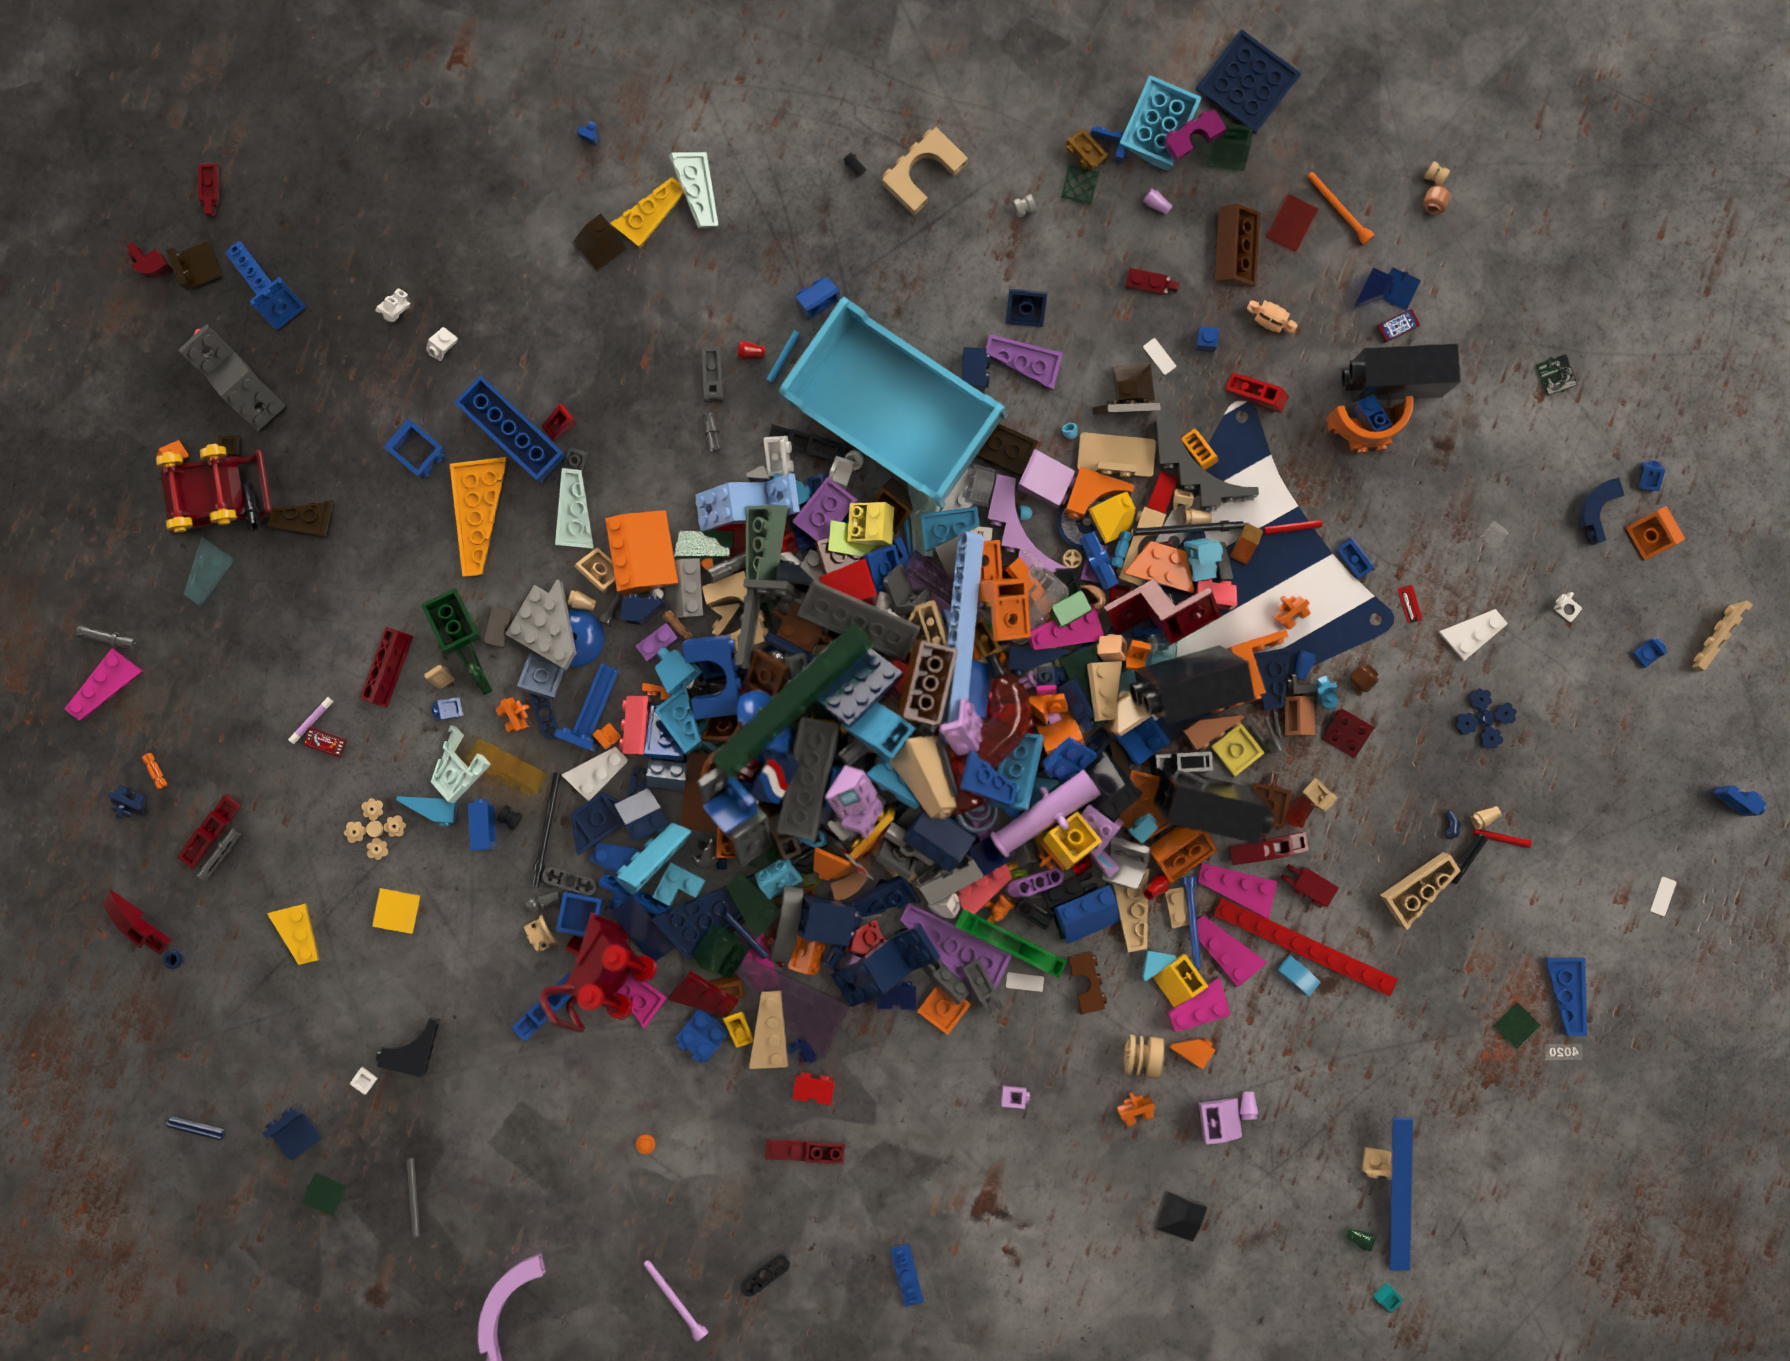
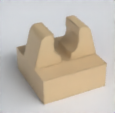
M1175 488L1173 508L1177 510L1179 504H1184V510H1189L1194 500L1193 492Z

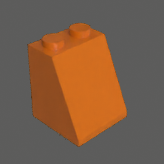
M1069 709L1068 712L1059 713L1061 721L1049 726H1043L1042 721L1038 720L1036 724L1038 733L1044 737L1043 746L1047 756L1069 736L1085 745L1077 722Z

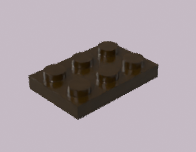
M998 424L976 456L1022 476L1039 441Z

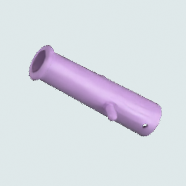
M1084 769L1051 793L1048 792L1046 787H1040L1039 791L1043 797L1042 800L996 833H990L993 842L1003 856L1009 857L1011 851L1055 823H1059L1061 828L1066 830L1069 825L1065 817L1101 795Z

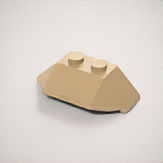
M935 600L916 605L908 619L909 622L921 626L915 640H923L947 647V631Z

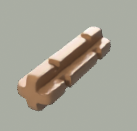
M671 610L665 611L662 615L663 620L666 623L669 622L668 625L679 635L683 642L690 640L692 634L685 630L686 627L675 617Z

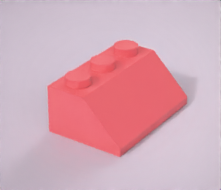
M627 696L626 700H623L622 710L625 712V719L621 721V731H624V738L620 739V750H623L622 754L644 756L650 704L652 703V699L648 696Z

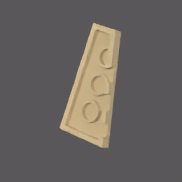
M1746 600L1728 606L1724 612L1726 616L1714 628L1715 633L1705 641L1704 650L1702 653L1699 652L1694 658L1695 664L1692 667L1698 672L1706 670L1720 651L1718 645H1722L1731 636L1729 630L1739 625L1743 619L1740 615L1744 610H1750L1753 604Z
M781 991L762 992L749 1069L788 1067Z

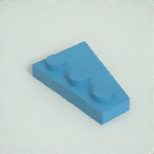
M977 506L920 514L925 553L959 536L962 531L968 532L980 527Z

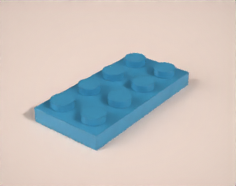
M1006 732L997 773H1001L1016 785L1017 791L1013 806H1007L990 800L992 807L1028 810L1044 741L1042 735Z

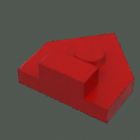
M876 919L854 931L853 939L850 940L847 950L853 952L852 955L863 958L886 939L883 937Z

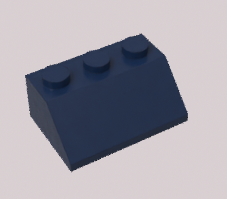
M923 809L907 826L902 840L950 873L961 862L976 839V835L950 817L940 819V817L931 818Z

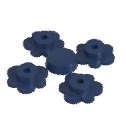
M1479 688L1476 690V693L1470 695V700L1473 702L1472 706L1474 708H1479L1483 711L1479 713L1478 718L1473 717L1471 713L1466 715L1460 714L1457 718L1458 723L1456 727L1464 735L1475 732V726L1478 723L1483 727H1487L1485 733L1481 734L1483 739L1482 745L1486 748L1491 747L1495 749L1497 745L1503 743V737L1500 736V730H1495L1490 726L1493 725L1495 718L1500 720L1502 724L1515 722L1517 710L1509 702L1498 705V711L1495 714L1486 710L1488 705L1492 703L1491 693L1489 690Z

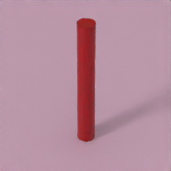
M1322 520L1264 527V532L1266 535L1321 528Z
M1476 828L1473 830V836L1481 833L1488 839L1527 848H1531L1532 845L1531 840L1481 829L1477 830Z

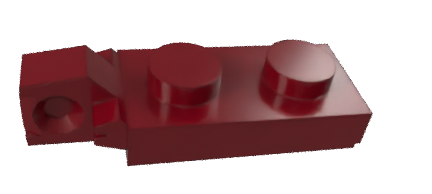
M218 163L198 164V200L200 201V206L204 207V214L207 217H215V206H219Z
M1129 267L1125 287L1162 295L1168 294V291L1177 292L1180 282L1170 280L1171 277L1164 274Z

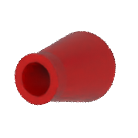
M744 340V342H739L737 357H742V359L764 358L766 348Z
M1164 875L1155 876L1143 891L1144 896L1151 900L1167 892L1170 886L1168 878Z

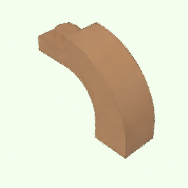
M857 835L850 841L851 843L858 838ZM869 851L861 853L856 858L868 873H870L871 868ZM856 871L842 880L831 882L830 885L834 899L840 901L854 895L861 889L868 877Z

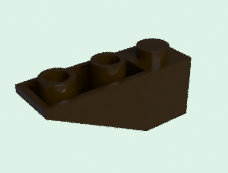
M771 802L759 804L758 807L767 815L772 842L779 859L785 861L801 854L802 852L795 836L777 833L782 811L780 805Z

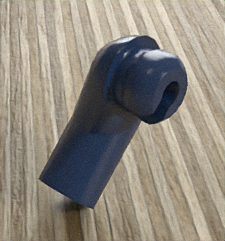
M1451 809L1444 814L1450 824L1449 829L1445 832L1448 839L1457 838L1460 835L1461 826L1460 821Z

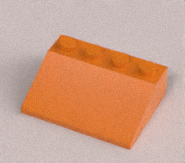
M666 510L621 514L605 518L617 592L623 596H628V594H637L679 584Z

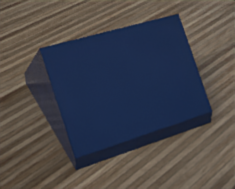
M1009 289L1006 323L1043 327L1047 292Z

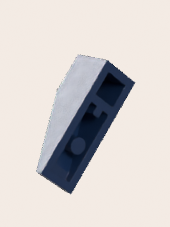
M1010 646L1008 671H1012V674L1023 675V672H1028L1066 656L1068 650L1049 648L1032 650L1031 647Z

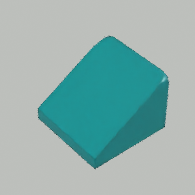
M1385 1283L1374 1294V1298L1390 1314L1404 1300L1388 1283Z

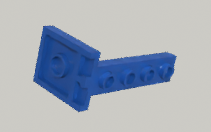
M240 241L225 252L256 293V296L250 300V303L276 331L306 308L303 302L280 277L271 282Z
M601 663L574 730L563 727L562 730L557 729L554 736L590 751L597 752L599 745L594 743L595 739H592V734L595 732L619 670Z

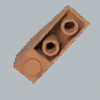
M1241 714L1200 718L1182 728L1181 731L1193 749L1203 750L1210 745L1209 742L1214 738L1217 740L1224 736L1227 729L1230 727L1233 729L1242 723L1240 720L1245 717Z

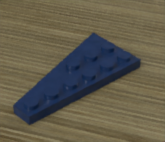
M756 873L656 915L651 920L690 961L730 926L723 917L730 913L736 920L739 919L760 901L765 894L759 888L755 878Z

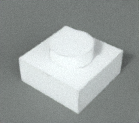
M362 1067L350 1085L364 1095H367L378 1078Z

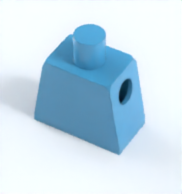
M666 647L657 652L661 661L655 666V669L669 694L673 695L683 686L687 687L702 673L693 662L685 663L682 652L677 650L669 652Z

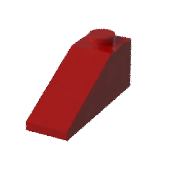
M1232 372L1225 388L1230 393L1279 413H1282L1289 398V395L1282 387Z

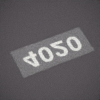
M1582 1044L1545 1045L1546 1060L1583 1059Z

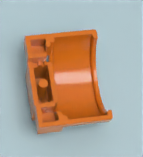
M1413 396L1405 397L1406 400L1403 403L1393 405L1394 407L1389 408V406L1383 408L1393 424L1390 429L1388 428L1380 432L1368 431L1362 427L1357 418H1349L1344 405L1336 407L1326 417L1328 432L1334 431V434H1340L1348 440L1350 451H1356L1357 454L1366 453L1368 449L1374 448L1375 451L1386 450L1392 444L1391 438L1401 431L1409 421L1413 411Z

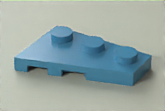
M683 686L654 709V711L684 753L688 755L702 744V739L696 719H694L687 689Z
M882 759L866 774L869 780L879 785L878 788L883 791L887 789L894 793L895 798L915 810L921 805L890 761L887 762Z

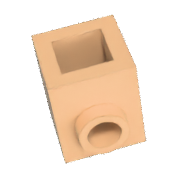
M1108 634L1107 636H1100L1096 651L1104 662L1126 661L1128 643L1122 635Z

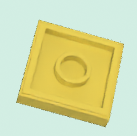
M1242 724L1233 728L1211 746V749L1234 777L1264 754V751Z

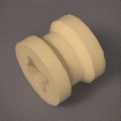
M1074 549L1066 551L1062 558V564L1070 568L1076 569L1082 562L1080 552Z

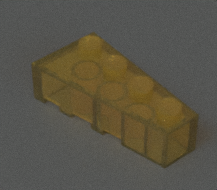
M476 736L466 755L467 759L470 760L469 764L472 763L476 754L483 755L491 764L486 773L495 778L497 775L503 777V782L511 786L517 784L522 787L521 791L528 795L532 793L537 794L547 776L546 772L523 760H519L518 757L509 752L502 751V749L492 743L483 741V738Z

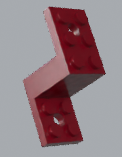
M1155 579L1144 583L1104 606L1112 630L1116 635L1150 617L1170 645L1221 617L1214 594L1209 587L1174 606Z

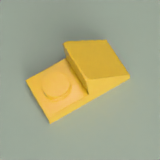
M744 1012L723 1018L736 1048L754 1041Z

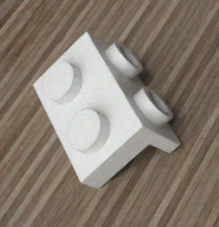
M788 436L765 437L764 446L768 476L791 474L794 470L793 460H790L789 453L792 452V445L788 441Z

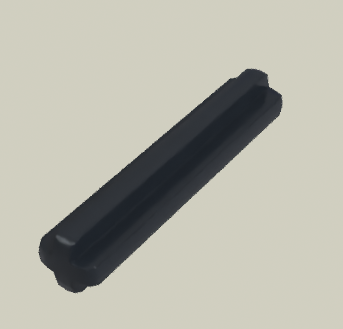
M1477 834L1457 863L1460 872L1451 881L1453 884H1458L1488 841V838L1483 834Z

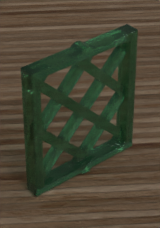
M1069 164L1061 198L1091 205L1099 171L1093 170L1091 173L1094 175L1088 178L1085 173L1090 172L1088 169ZM1073 169H1079L1081 172L1075 174ZM1071 171L1073 177L1068 179L1069 173ZM1081 174H1083L1086 178V180L1080 182L1077 178ZM1095 178L1094 185L1090 181ZM1073 179L1078 183L1074 187L1070 184V181ZM1086 182L1091 186L1087 190L1082 186ZM1068 184L1070 189L1065 191L1066 185ZM1080 186L1083 192L1077 195L1074 189ZM1092 190L1091 197H1089L1087 192ZM1072 191L1075 197H1070L1066 194ZM1085 194L1088 200H1082L1079 197Z

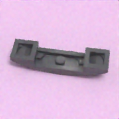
M787 885L783 887L780 902L782 907L775 941L772 943L770 961L785 963L790 961L801 916L802 887Z

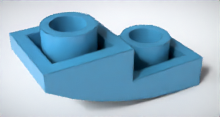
M1290 955L1278 968V971L1287 981L1293 983L1305 996L1310 997L1321 983L1308 969Z

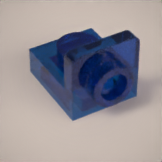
M798 1038L790 1044L789 1054L800 1048L799 1054L805 1062L809 1061L811 1064L817 1060L818 1057L806 1039L800 1041Z

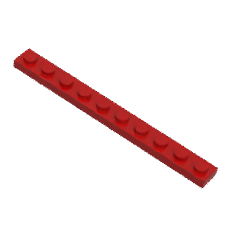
M1220 898L1213 913V916L1390 997L1398 981V978L1223 898Z

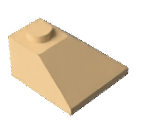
M1121 691L1118 693L1115 719L1105 721L1103 728L1105 731L1122 736L1152 715L1147 714L1144 705L1136 706L1133 703L1130 692Z

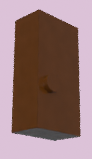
M691 752L688 756L680 826L689 830L717 833V824L703 808L704 804L698 784L702 768L710 754Z

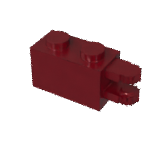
M1288 864L1286 868L1298 876L1295 881L1283 874L1280 878L1292 885L1291 887L1295 889L1294 893L1302 898L1307 896L1312 899L1310 903L1320 909L1322 906L1328 908L1339 887L1306 867H1302L1300 871Z

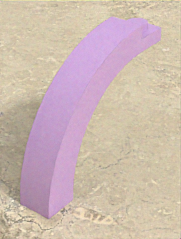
M542 1254L529 1257L515 1265L496 1283L489 1293L481 1311L478 1327L480 1353L488 1352L486 1354L487 1361H502L497 1338V1326L501 1309L509 1295L516 1288L546 1273Z

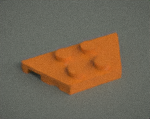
M1149 541L1143 548V551L1134 558L1132 564L1123 572L1125 575L1146 581L1155 579L1160 585L1187 593H1194L1187 552Z

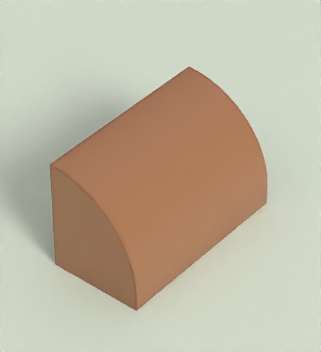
M1285 697V735H1315L1314 697Z

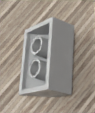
M700 558L675 560L679 584L665 587L666 611L671 610L678 619L705 618L702 590V561Z

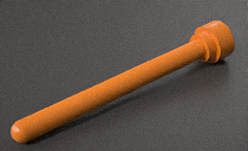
M1313 172L1308 174V179L1358 233V240L1363 245L1368 243L1375 234L1370 229H1364Z

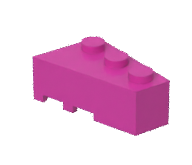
M1219 977L1212 979L1207 984L1208 987L1193 998L1167 1011L1172 1031L1179 1032L1231 1016Z

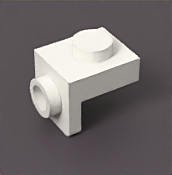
M442 327L428 340L426 351L430 356L441 361L444 353L457 343L458 338Z

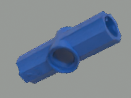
M1093 531L1079 538L1087 555L1088 564L1093 573L1096 574L1103 590L1119 584L1111 567L1110 558L1105 549H1102L1095 532Z

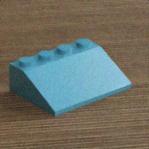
M1149 75L1120 141V145L1150 164L1170 172L1174 160L1164 146L1166 135L1173 130L1179 131L1186 122L1193 119L1202 97Z
M674 823L661 828L658 831L660 835L655 840L651 838L644 845L646 849L642 853L639 851L635 853L630 859L632 862L627 867L624 865L618 870L616 881L633 896L688 841L691 834L689 829Z

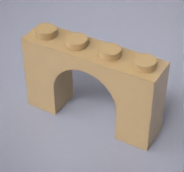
M937 127L933 130L929 129L923 135V140L919 144L917 142L913 144L909 149L910 152L906 156H901L896 162L897 165L892 170L888 169L882 176V185L914 216L928 203V197L911 181L909 176L911 167L917 161L925 158L934 159L941 163L954 177L968 164V158Z
M742 571L715 583L702 586L706 604L712 608L733 601L743 602L744 596L747 593V589L743 587L746 572ZM760 609L753 652L770 646V644L765 642V636L769 630L764 626L765 616ZM741 629L731 633V639L735 640L736 651H733L734 658L735 653L738 651V634L741 632Z

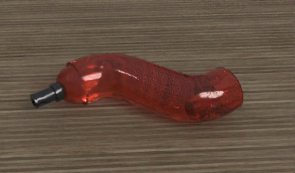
M997 653L985 657L992 672V681L988 689V700L992 708V716L981 727L979 751H975L978 754L977 756L981 760L988 762L994 770L1020 744L1031 722V706L1025 686L1012 674L1006 673L1005 668L1001 666ZM968 753L959 756L955 754L950 761L960 793L959 796L954 797L956 807L951 811V816L966 813L987 803L986 798L960 789Z

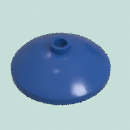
M568 610L572 633L577 634V639L574 640L576 655L569 666L580 667L591 663L601 653L605 640L604 630L601 623L592 614L583 610Z

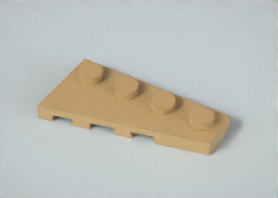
M1149 868L1146 869L1138 890L1112 884L1128 953L1147 949L1148 899L1144 896L1143 891L1148 887Z

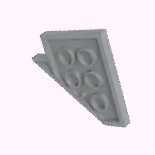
M557 579L549 593L536 585L533 586L505 634L567 670L576 655L563 582Z

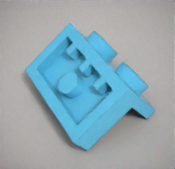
M790 858L785 861L779 859L755 874L759 888L769 899L781 894L784 885L794 886L803 881L801 874L792 866Z

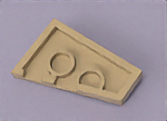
M1122 661L1087 664L1095 722L1115 719Z

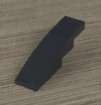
M774 424L771 425L768 436H788V441L792 445V451L834 462L836 456L843 458L847 447L845 444L814 434L809 435Z

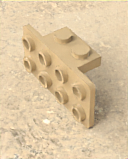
M1083 432L1080 435L1077 468L1079 470L1080 467L1095 472H1101V474L1107 476L1120 474V477H1131V475L1151 477L1154 472L1156 441L1147 438Z

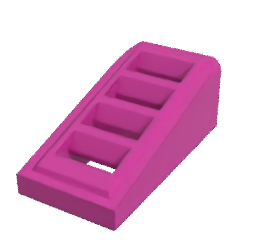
M1055 685L1037 686L1034 689L1035 696L1056 694Z

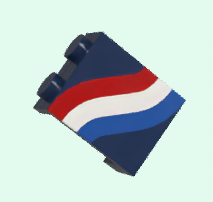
M760 748L759 752L766 761L754 783L742 781L741 785L753 799L779 804L800 765L795 760V756L789 752L781 753L771 748L769 750Z

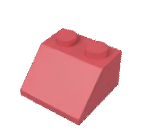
M1212 579L1196 582L1194 595L1209 587L1214 594L1218 609L1232 610L1237 606L1236 585H1231L1232 582L1220 581V583H1214Z

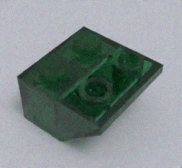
M1224 123L1227 128L1224 135L1210 142L1207 165L1245 171L1253 127Z
M712 924L695 950L693 957L701 969L731 978L751 947L729 930Z

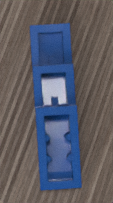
M569 972L555 986L565 985L571 973ZM565 993L550 994L547 997V1001L554 1013H556L572 995ZM538 1001L511 1027L512 1031L523 1042L530 1038L548 1020L540 1002Z

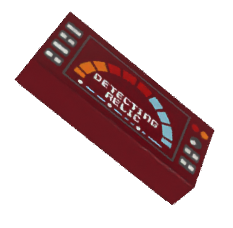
M310 727L303 745L341 758L347 740Z

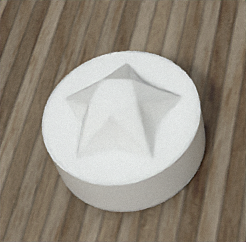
M857 450L849 451L845 456V459L854 462L853 470H858L864 463L862 453Z

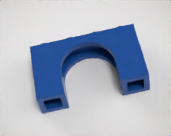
M731 634L685 640L682 644L685 663L713 661L724 669L727 677L726 687L716 694L694 696L692 699L694 719L737 714L742 681L740 677H737L739 667L735 665L733 652L736 651L735 640L731 639Z

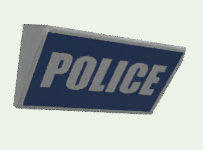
M760 466L746 474L749 482L770 481L764 466Z

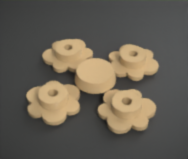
M371 798L368 802L362 804V810L364 811L363 816L369 817L372 821L368 823L366 828L362 826L361 822H348L344 835L348 836L347 839L350 843H355L356 841H362L363 835L367 832L370 837L374 838L372 843L367 844L369 849L367 855L369 858L375 857L376 860H380L382 856H387L389 853L386 848L387 843L385 841L381 842V839L377 838L382 835L383 828L386 832H389L390 837L395 835L400 837L404 834L403 829L406 827V823L402 822V817L397 815L394 818L389 817L383 827L379 821H375L378 819V815L383 814V803Z

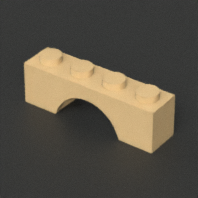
M1144 507L1143 512L1139 511L1135 520L1138 522L1137 528L1161 527L1166 514ZM1132 528V542L1130 547H1128L1123 566L1117 569L1116 575L1119 576L1118 581L1138 588L1141 585L1142 579L1125 575L1123 572L1138 555L1140 542L1154 535L1134 536Z

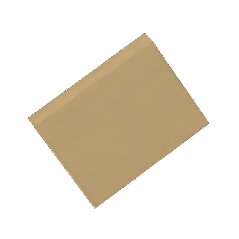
M598 547L574 565L605 595L616 584L612 560Z

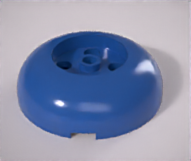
M763 691L744 693L738 701V721L743 723L745 733H742L743 738L755 758L762 764L766 761L759 752L760 748L766 750L771 748L781 753H790L793 739L792 729L782 705L778 701L773 702L769 694Z

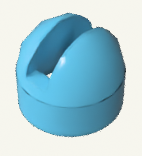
M1068 423L1062 427L1065 438L1072 440L1078 435L1075 423Z
M1019 505V521L1030 519L1032 509L1025 505Z

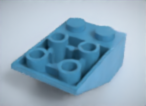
M877 702L851 728L844 724L841 725L887 762L895 756L915 729L902 717Z

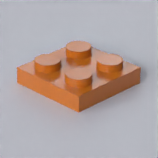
M936 985L917 1012L948 1035L970 1007L971 1003L964 999L959 1005L956 1004Z

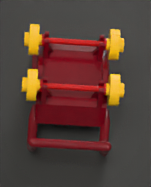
M210 444L200 450L201 459L207 461L192 462L181 465L183 464L181 454L164 452L161 456L156 457L157 467H165L160 473L168 519L166 521V528L170 534L182 533L216 523L218 525H228L230 521L236 519L246 520L243 514L245 507L238 464L258 462L265 506L259 512L258 520L268 517L272 511L264 456L261 449H257L252 456L226 457V447Z

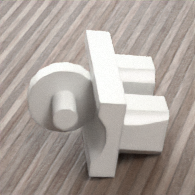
M397 289L392 296L386 297L376 307L375 311L383 313V318L389 322L396 321L399 315L410 306V303L406 301L408 294L401 289Z

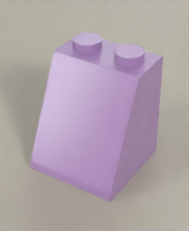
M1034 449L1017 490L1059 508L1060 504L1064 505L1067 500V488L1073 487L1076 477L1073 476L1075 471Z

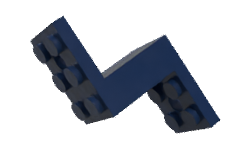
M919 924L885 939L859 961L833 972L831 976L836 986L844 995L846 1002L853 1007L885 994L913 970L933 963L941 958V956Z

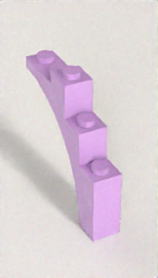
M997 474L987 521L990 522V525L996 527L1005 525L1000 548H1004V551L1008 553L1019 551L1018 558L1020 557L1033 574L1035 571H1038L1039 575L1049 577V574L1055 575V568H1070L1045 556L1026 536L1015 508L1014 491L1016 478Z

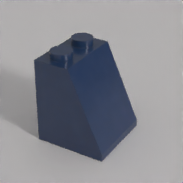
M803 893L798 934L808 941L849 946L850 940L853 939L854 935L853 923L857 920L858 915L856 907L851 903Z

